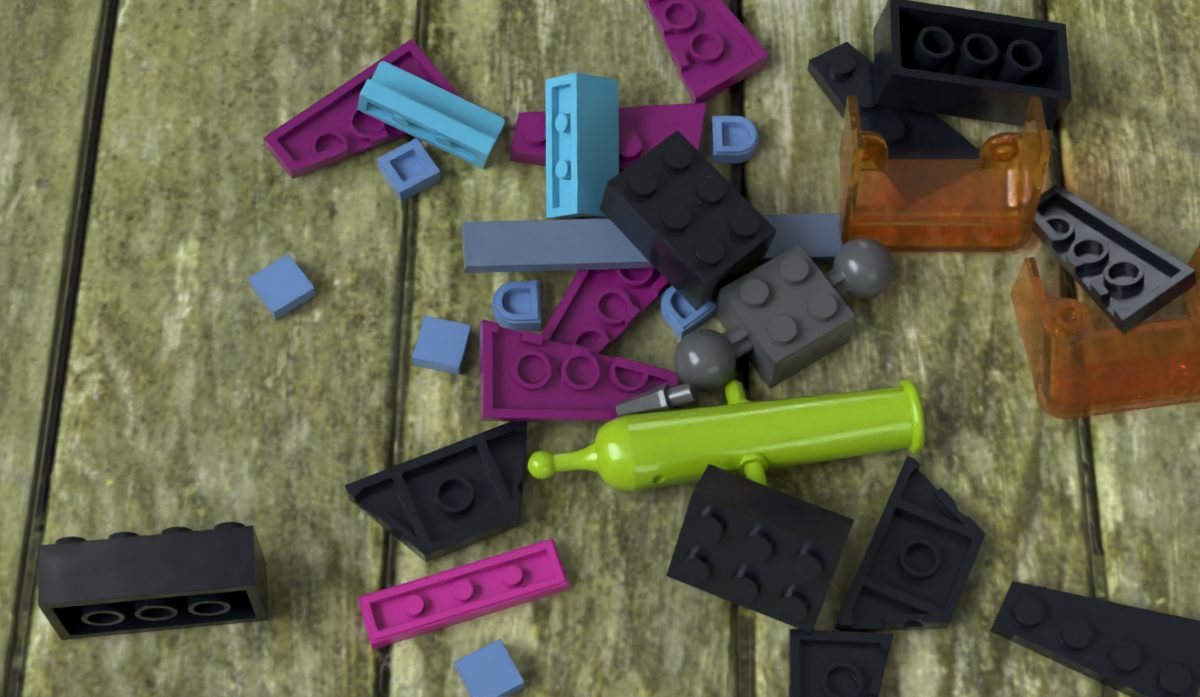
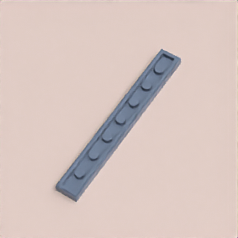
M838 213L762 215L777 231L766 256L755 265H762L797 244L802 246L814 263H833L838 250L842 247ZM610 219L462 222L464 273L655 268Z

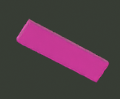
M554 538L363 595L357 597L371 647L374 650L569 590V582Z

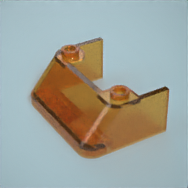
M847 96L840 145V230L843 244L856 238H871L881 242L890 252L1003 253L1012 252L1023 247L1031 236L1051 154V146L1040 97H1030L1023 132H1002L991 136L983 143L979 159H887L888 148L886 140L875 132L861 131L857 96Z
M1200 243L1188 263V266L1196 270V285L1187 290L1184 295L1183 306L1187 317L1140 323L1124 335L1117 327L1095 329L1088 309L1075 299L1055 298L1046 300L1035 257L1024 259L1010 296L1041 407L1046 413L1057 419L1067 420L1200 401Z

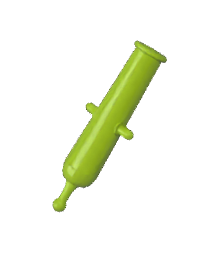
M905 378L900 380L898 387L756 402L747 400L742 383L732 379L724 387L727 405L622 415L604 423L597 430L594 443L586 448L552 454L543 450L534 452L528 460V470L533 477L543 480L552 477L557 472L588 470L597 472L603 482L613 489L638 492L699 482L708 464L769 487L765 474L768 470L906 448L907 451L913 454H919L925 443L924 412L920 394L915 383Z

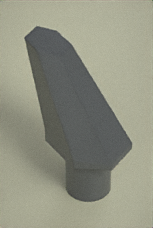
M692 382L672 388L668 383H665L618 403L615 408L619 417L630 414L677 410L678 406L697 401V393Z

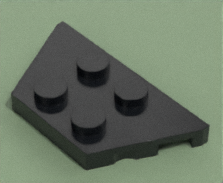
M527 422L505 423L345 485L348 498L426 563L518 527L521 522L528 432Z
M910 456L906 457L836 621L834 629L838 631L947 629L985 533L969 516L959 512L955 501L942 487L937 490L919 471L920 464Z

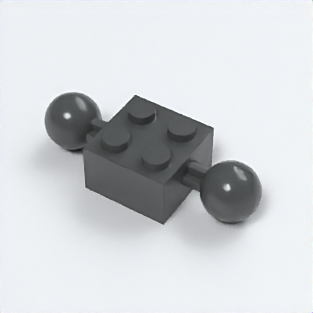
M856 238L850 240L838 250L833 261V270L823 275L802 246L797 244L720 288L716 317L726 329V332L721 334L710 329H700L683 337L674 353V368L679 379L684 384L692 382L696 391L709 392L717 390L731 379L735 371L736 359L745 355L771 389L847 344L856 316L842 297L848 294L855 298L867 299L885 291L894 275V261L890 251L875 239Z

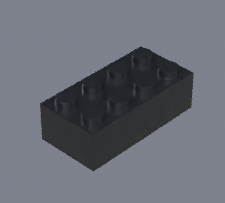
M888 0L873 29L875 105L1051 130L1072 100L1066 24L911 0Z
M224 522L216 525L214 529L193 531L186 527H170L164 529L161 534L144 536L134 532H117L111 534L108 539L90 541L81 537H63L56 540L55 544L39 545L38 606L61 640L268 621L267 565L254 527L245 526L238 522Z

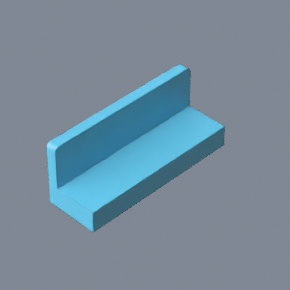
M381 61L372 78L367 79L359 95L357 110L481 169L484 168L505 123L504 118L385 61Z
M578 72L545 80L546 219L565 220L584 216L608 219L599 209L607 182L619 174L618 81L616 79Z

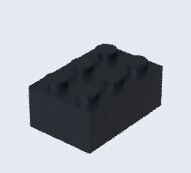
M678 130L609 180L599 209L696 311L719 294L720 288L738 279L766 256L777 231Z
M708 464L691 495L666 576L812 633L854 519Z

